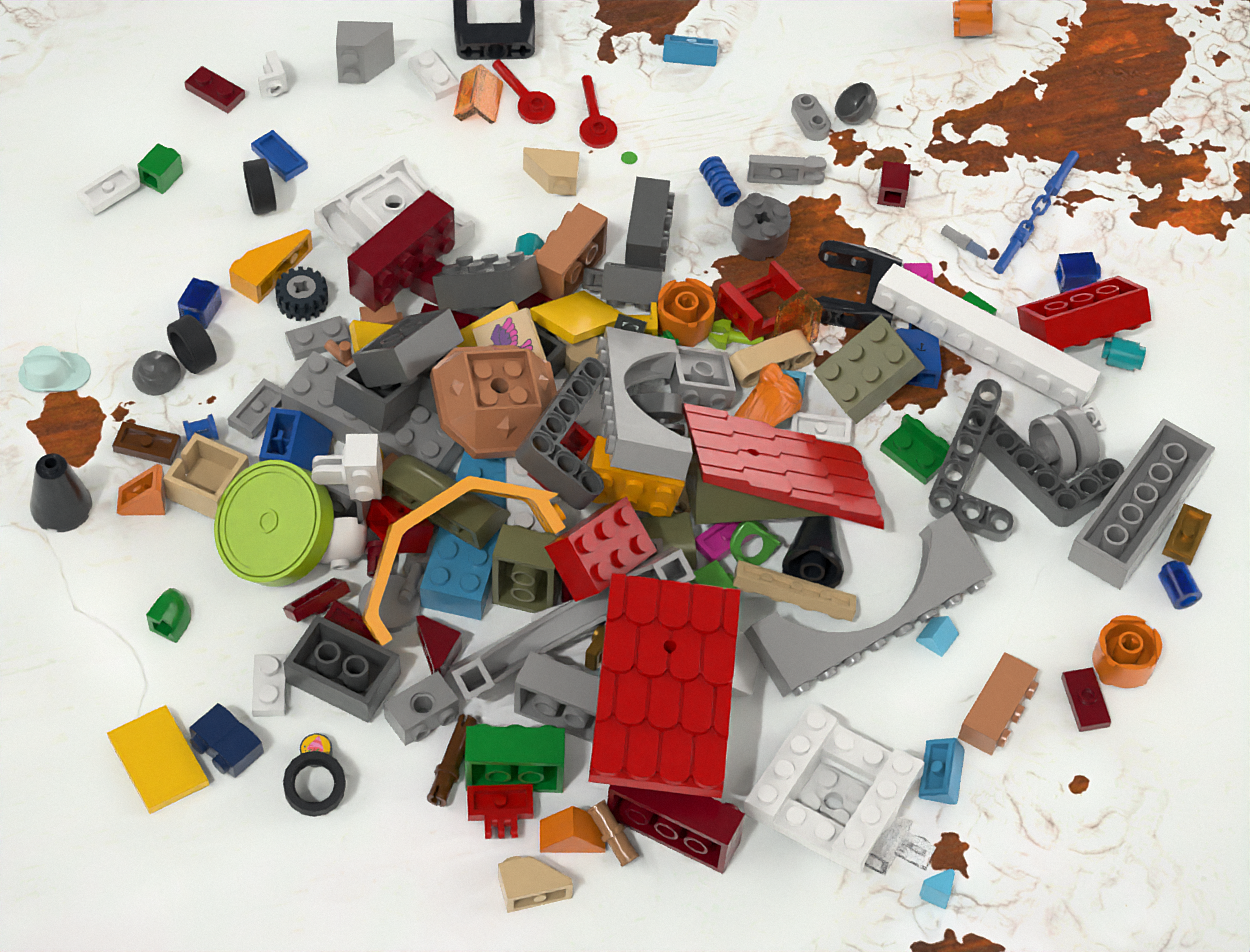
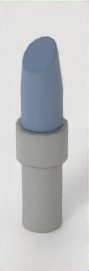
M947 224L942 228L941 234L956 243L958 247L984 260L988 259L987 250L974 242L972 238L966 234H961Z

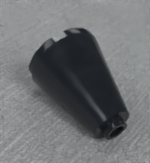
M53 453L44 455L37 461L35 466L30 499V512L33 520L45 530L49 528L55 529L57 532H68L78 528L89 517L88 513L92 508L90 492L64 457Z
M833 516L804 517L782 561L783 574L833 589L841 583L844 566Z

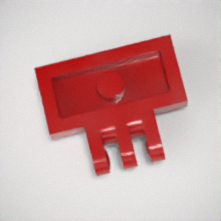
M533 784L467 786L468 821H484L485 839H492L493 832L491 827H498V839H505L504 827H511V839L518 838L517 820L534 819Z

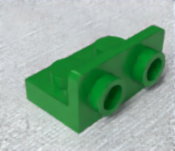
M906 414L902 417L900 427L881 443L880 451L926 485L939 473L950 446L945 439L936 436L928 430L920 420Z

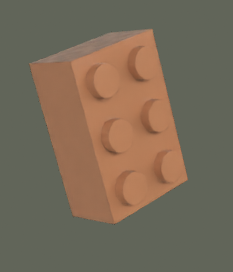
M580 203L572 211L566 212L557 230H552L543 247L536 249L533 255H536L542 289L538 292L553 300L575 293L583 283L584 268H595L606 254L608 217Z

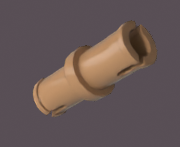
M605 799L587 810L603 835L600 838L604 843L607 842L621 863V867L640 856L624 833L626 828L623 823L619 825L607 806Z

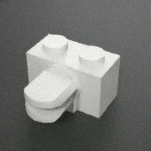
M346 434L343 455H325L313 458L311 478L315 483L319 485H348L350 500L370 501L372 499H382L383 464L378 434Z

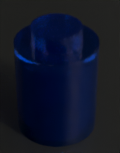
M1173 560L1161 567L1158 578L1175 609L1188 608L1202 598V593L1185 562Z

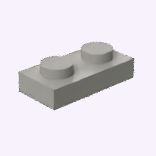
M341 316L285 332L286 341L295 361L309 357L313 351L319 354L327 352L324 345L330 339L338 345L342 341H348L351 344L349 333Z
M263 378L227 418L228 425L253 439L268 422L271 407H282L281 391L283 389Z

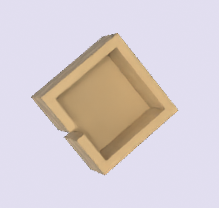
M194 433L181 452L182 459L177 458L163 477L166 497L215 520L216 510L224 491L239 473L249 467V459L245 454Z

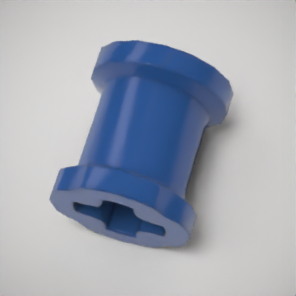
M212 414L207 415L206 419L190 423L187 420L183 421L188 442L194 433L214 441L219 440Z

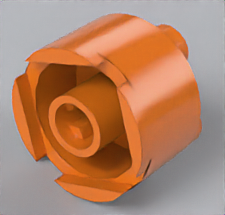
M992 0L954 1L953 18H958V21H954V37L992 35Z
M686 278V281L680 282L672 280L665 284L659 292L657 301L658 333L663 335V331L669 330L674 339L678 338L679 345L686 347H695L697 343L705 340L713 329L716 308L711 288L704 282L693 278Z
M1121 615L1111 619L1102 628L1092 653V662L1099 675V680L1103 684L1119 688H1135L1144 686L1152 676L1162 652V640L1158 631L1155 628L1152 630L1146 625L1144 619L1133 615Z

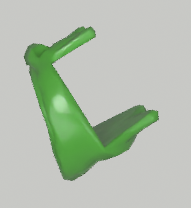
M757 520L739 523L730 539V551L736 562L740 560L757 566L764 563L771 556L777 545H781L779 537L771 533L763 523ZM757 534L763 541L761 551L753 557L744 556L741 551L743 539L748 535Z

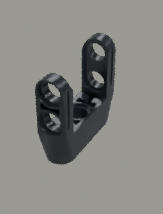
M453 0L454 41L457 55L464 60L527 59L531 57L535 52L534 0H520L521 22L468 23L467 0Z
M835 240L822 242L818 258L828 267L871 275L865 304L826 296L814 298L808 303L807 317L817 323L862 331L882 314L891 325L893 314L873 304L872 301L880 280L894 263L902 267L903 259L873 247ZM825 252H833L837 255H828ZM853 257H860L865 259V261L856 260ZM814 308H822L826 311H818ZM842 313H850L855 316H847Z

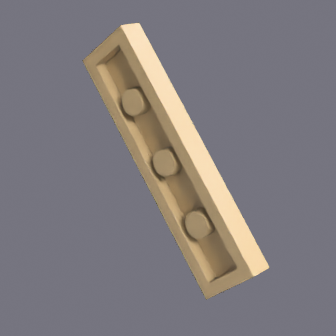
M738 560L733 586L740 588L742 591L747 593L755 592L768 596L777 602L785 601L798 605L807 611L815 610L828 614L837 620L844 619L852 622L856 613V595Z

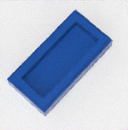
M274 130L269 131L251 143V150L260 158H265L269 167L285 182L308 169V162Z

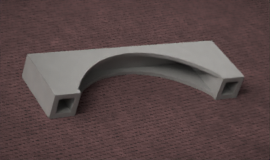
M606 326L604 337H598L596 354H598L597 360L606 369L605 378L600 384L599 394L603 395L601 400V409H604L602 423L605 424L603 437L607 439L605 453L609 454L610 467L685 481L693 454L691 439L682 437L667 429L645 414L633 402L626 391L631 386L640 382L659 378L670 379L677 356L675 340Z
M953 511L928 524L919 533L922 539V558L915 585L901 609L888 620L859 631L827 632L795 624L782 618L778 611H775L752 624L744 632V635L783 698L792 692L795 697L801 695L811 688L809 683L816 678H819L821 682L825 681L837 673L835 667L842 663L846 667L854 664L862 658L860 653L869 648L871 652L878 650L888 643L885 638L894 634L896 638L902 636L912 629L910 624L919 619L922 624L937 615L935 609L944 605L948 609L962 600L959 596L962 593L968 591L972 595L986 586L984 580L992 572Z
M673 546L637 565L625 574L626 576L632 575L686 583L696 578L682 550ZM610 586L602 592L578 602L572 600L449 666L465 700L468 701L494 687L501 680L521 668L530 651L537 654L546 653L572 637L605 621Z

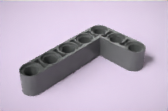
M593 357L585 358L567 377L515 452V458L522 468L552 492L559 493L557 495L559 498L577 510L585 509L604 489L602 478L560 444L562 438L605 378L606 369L604 365Z
M984 379L974 389L930 492L928 508L931 515L936 519L953 511L964 530L994 542H1003L1012 533L1014 519L1010 511L963 492L1001 402L1002 389L1000 384L993 379ZM983 392H991L996 398L986 401L980 395ZM979 418L984 422V425L973 427L970 425L969 420ZM966 444L971 446L973 451L969 454H962L957 448L960 445ZM950 471H957L962 477L959 480L952 481L946 477V474ZM943 497L950 501V505L941 508L934 501L937 498ZM971 508L976 510L979 515L974 519H968L963 515V511ZM995 520H1002L1007 524V528L996 530L992 527L991 523Z
M997 414L980 451L1054 525L1059 527H1068L1098 507L1124 472V467L1119 461L1106 458L1070 483H1067ZM972 418L970 425L981 427L984 425V422L979 418Z

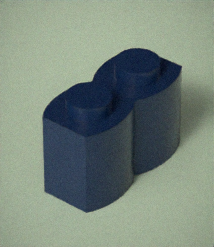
M219 703L189 727L191 735L189 741L192 747L199 754L206 753L212 757L213 765L222 774L228 773L236 778L264 753L262 741Z

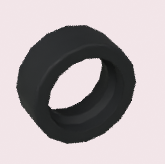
M260 158L243 162L245 184L253 213L256 215L276 211L275 191L267 160Z
M185 315L167 326L169 343L179 361L190 373L197 374L215 364L217 356L214 345L204 327L195 317Z
M320 751L302 753L292 759L285 769L283 778L285 798L290 806L302 815L312 817L326 815L337 808L344 797L346 787L344 770L337 759L328 753ZM311 765L323 766L329 770L334 780L333 791L329 797L315 803L302 799L295 788L296 776L302 769Z

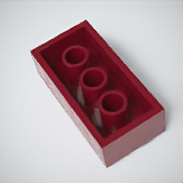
M430 190L422 194L347 257L350 294L375 313L381 307L389 305L395 295L402 289L410 287L416 277L423 271L431 269L437 259L443 254H448L455 245L454 207Z
M610 785L608 788L607 806L619 824L623 823L625 827L721 874L725 872L740 844L745 813L741 812L737 806L728 802L722 803L712 797Z

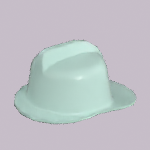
M43 345L34 348L23 357V364L20 366L18 376L19 382L30 391L66 392L84 386L89 380L91 370L87 360L77 353L59 352L58 349L52 346Z

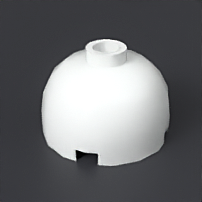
M354 517L334 518L329 545L319 562L331 565L333 570L349 568V563L359 559L365 552L368 542L366 520L358 524L357 518Z

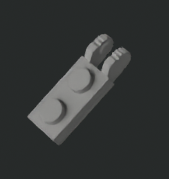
M750 154L747 181L750 183L817 185L824 182L825 174L822 171L826 169L827 162L825 158L811 155L805 159V157Z

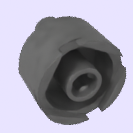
M751 193L747 196V199L739 203L734 212L731 236L738 253L754 261H765L766 257L774 256L776 258L780 256L786 249L791 222L789 206L775 198L762 196L760 193Z

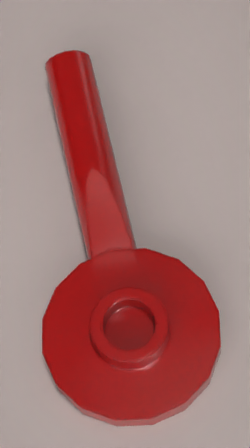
M500 59L493 62V69L520 97L517 108L518 114L523 120L532 124H543L553 118L556 108L551 96L540 91L529 92Z
M584 75L581 81L589 117L582 121L579 128V136L582 142L589 147L606 148L615 142L617 126L610 118L600 115L592 77Z

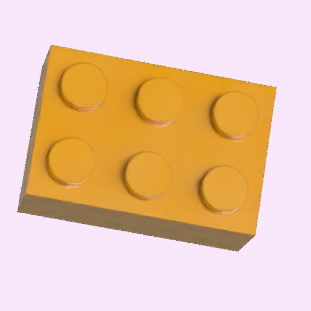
M597 435L586 465L602 478L604 489L592 502L610 504L627 496L634 510L648 512L657 517H671L684 488L685 481L610 467L609 454L605 453L607 439Z

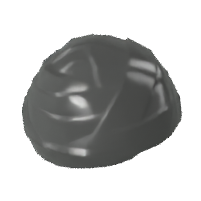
M863 82L853 84L845 89L835 105L837 117L848 124H860L870 119L877 106V97L874 89L869 84Z
M157 350L142 355L136 361L132 370V380L136 388L140 392L152 396L170 392L176 387L181 378V368L178 361L168 353Z

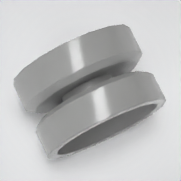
M1069 405L1057 410L1053 415L1046 414L1030 422L1028 432L1031 448L1060 477H1068L1074 474L1075 471L1081 472L1098 463L1100 449L1096 432L1089 418L1079 407Z

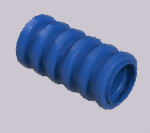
M711 156L701 163L699 170L714 193V197L718 200L720 206L727 207L733 205L740 199L741 191L727 170L723 160L719 156Z

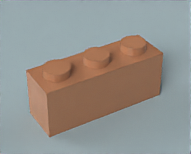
M1004 652L964 719L958 739L991 756L997 746L1003 748L1012 732L1008 730L1011 722L1017 724L1025 710V707L1022 706L1025 698L1031 700L1039 686V683L1035 681L1039 669Z

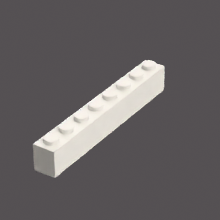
M895 263L878 283L872 301L873 304L1065 406L1074 405L1081 409L1092 393L1100 376V371Z

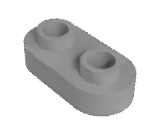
M810 94L797 95L792 101L791 113L804 136L812 141L826 139L830 133L831 122L818 99Z

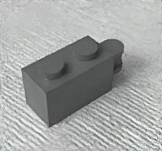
M606 262L604 269L584 268L582 288L601 291L600 299L607 300L606 304L611 306H624V302L635 303V308L650 310L651 302L658 301L663 269ZM595 275L603 276L602 285L594 284Z

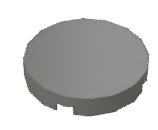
M389 575L378 610L379 617L389 633H396L402 631V628L408 625L411 626L416 621V616L420 613L421 601L417 588V592L409 604L404 605L398 601L399 591L407 579L399 575ZM373 579L364 585L359 594L358 609L361 616L364 612Z

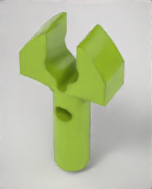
M726 319L715 321L711 331L722 333L723 335L709 332L708 341L715 348L726 350V346L732 342L755 345L764 341V336H761L750 342L742 332L735 331L731 327V320Z

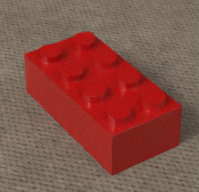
M1119 275L1017 307L1020 330L1064 352L1065 348L1071 346H1085L1090 343V340L1096 338L1113 337L1116 334L1115 332L1124 329H1138L1141 327V324L1152 321L1148 288Z

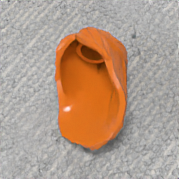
M770 363L762 367L758 384L734 416L762 421L774 428L777 424L800 411L803 403L802 394L792 377L784 374L778 364Z

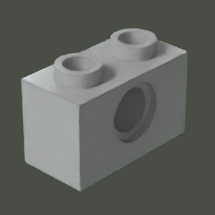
M438 671L383 702L384 717L405 746L413 741L419 742L423 740L430 731L440 725L446 726L459 715V699ZM423 708L430 710L427 713L417 712V710Z

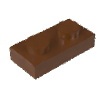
M123 421L112 447L115 453L171 466L181 444V437L178 434Z

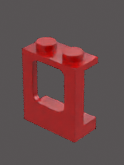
M776 261L770 262L768 275L737 289L729 281L719 285L716 306L751 342L805 317L809 295L803 287H800L790 277L786 270ZM770 291L776 292L791 309L768 320H763V316L748 301Z

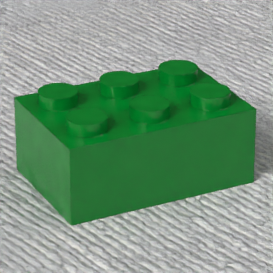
M483 723L475 726H466L465 791H467V786L533 784V792L563 793L565 728H557L553 725L524 727L519 724L495 727Z

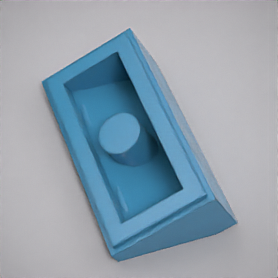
M666 34L663 61L714 67L717 60L718 40Z
M957 738L926 741L923 761L925 762L918 795L920 799L950 805L958 803L965 749Z

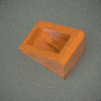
M154 465L119 487L117 514L121 516L165 515L166 492L162 465Z
M571 806L540 820V853H605L606 844L600 838L603 835L591 815L578 807Z

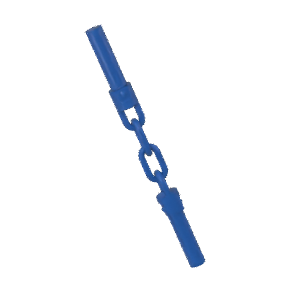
M1076 151L1069 152L1055 175L1044 186L1046 194L1039 195L1032 204L1031 210L1033 214L1030 219L1023 220L1011 236L1010 243L993 268L996 273H1004L1019 248L1025 245L1034 231L1033 221L1035 218L1044 215L1051 205L1050 195L1056 196L1059 193L1063 181L1079 159V154ZM1041 199L1042 203H1046L1042 211H1040V207L1036 208Z

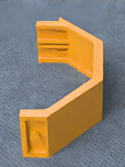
M467 476L389 525L362 615V620L378 645L383 646L393 639L381 621L378 610L402 535L408 529L466 492H476L525 502L544 531L557 534L566 528L562 522L566 517L558 504L552 505L549 500L559 493Z

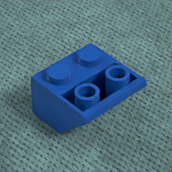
M271 407L259 461L283 460L312 472L313 458L315 456L329 455L333 432L302 411Z

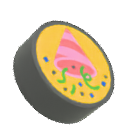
M310 734L302 740L300 754L320 751L332 756V743L323 734ZM311 765L310 767H321V766Z

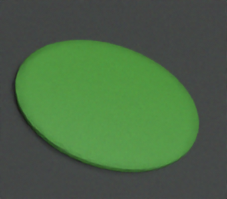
M631 151L624 152L621 155V160L625 164H634L638 159L637 155Z

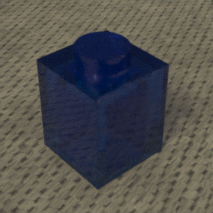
M1093 252L1059 254L1054 273L1060 293L1095 283L1101 278V267L1099 263L1095 262Z
M193 277L177 302L180 318L185 315H192L201 323L204 329H207L222 304L220 287L211 281H203Z

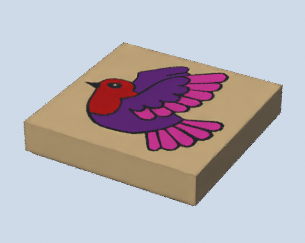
M528 308L521 309L472 329L478 346L515 345L519 348H529L536 356L546 360Z

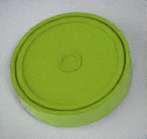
M266 460L249 466L231 481L220 499L214 521L216 547L222 561L231 572L244 580L259 585L280 587L300 580L319 563L327 550L332 536L334 513L332 501L326 487L312 480V472L287 461Z

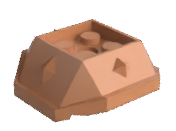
M515 345L453 348L432 368L430 374L440 428L455 442L464 447V451L473 459L515 457L516 449L557 393L551 363L536 356L529 348H519Z

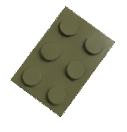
M881 314L813 372L843 411L857 424L921 372L925 366Z
M502 524L492 554V604L534 614L557 605L562 589V578L544 547L558 538V536L550 532L541 533L528 530L520 525Z

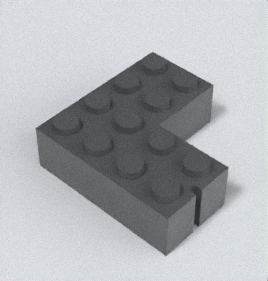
M443 358L438 359L436 363L438 364ZM355 362L336 376L333 404L380 432L385 430L417 403L438 415L430 378L432 369L419 373L417 375L418 380L409 385L402 386L401 383H396L386 389H380L379 386L366 388Z

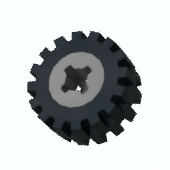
M303 266L298 267V270H294V268L288 269V274L283 272L281 279H277L275 286L276 302L280 312L283 315L286 314L288 319L295 317L296 321L300 322L301 318L310 321L311 316L319 317V311L323 313L326 310V306H328V287L325 277H321V273L318 270L313 272V268L310 267L307 270H303Z

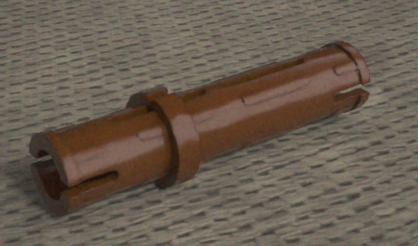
M465 714L458 716L441 764H438L434 770L436 777L427 795V801L435 806L438 805L439 799L441 800L440 807L447 805L453 784L457 783L460 778L459 769L465 756L466 726L478 724V721L470 715L467 716L466 721H464Z

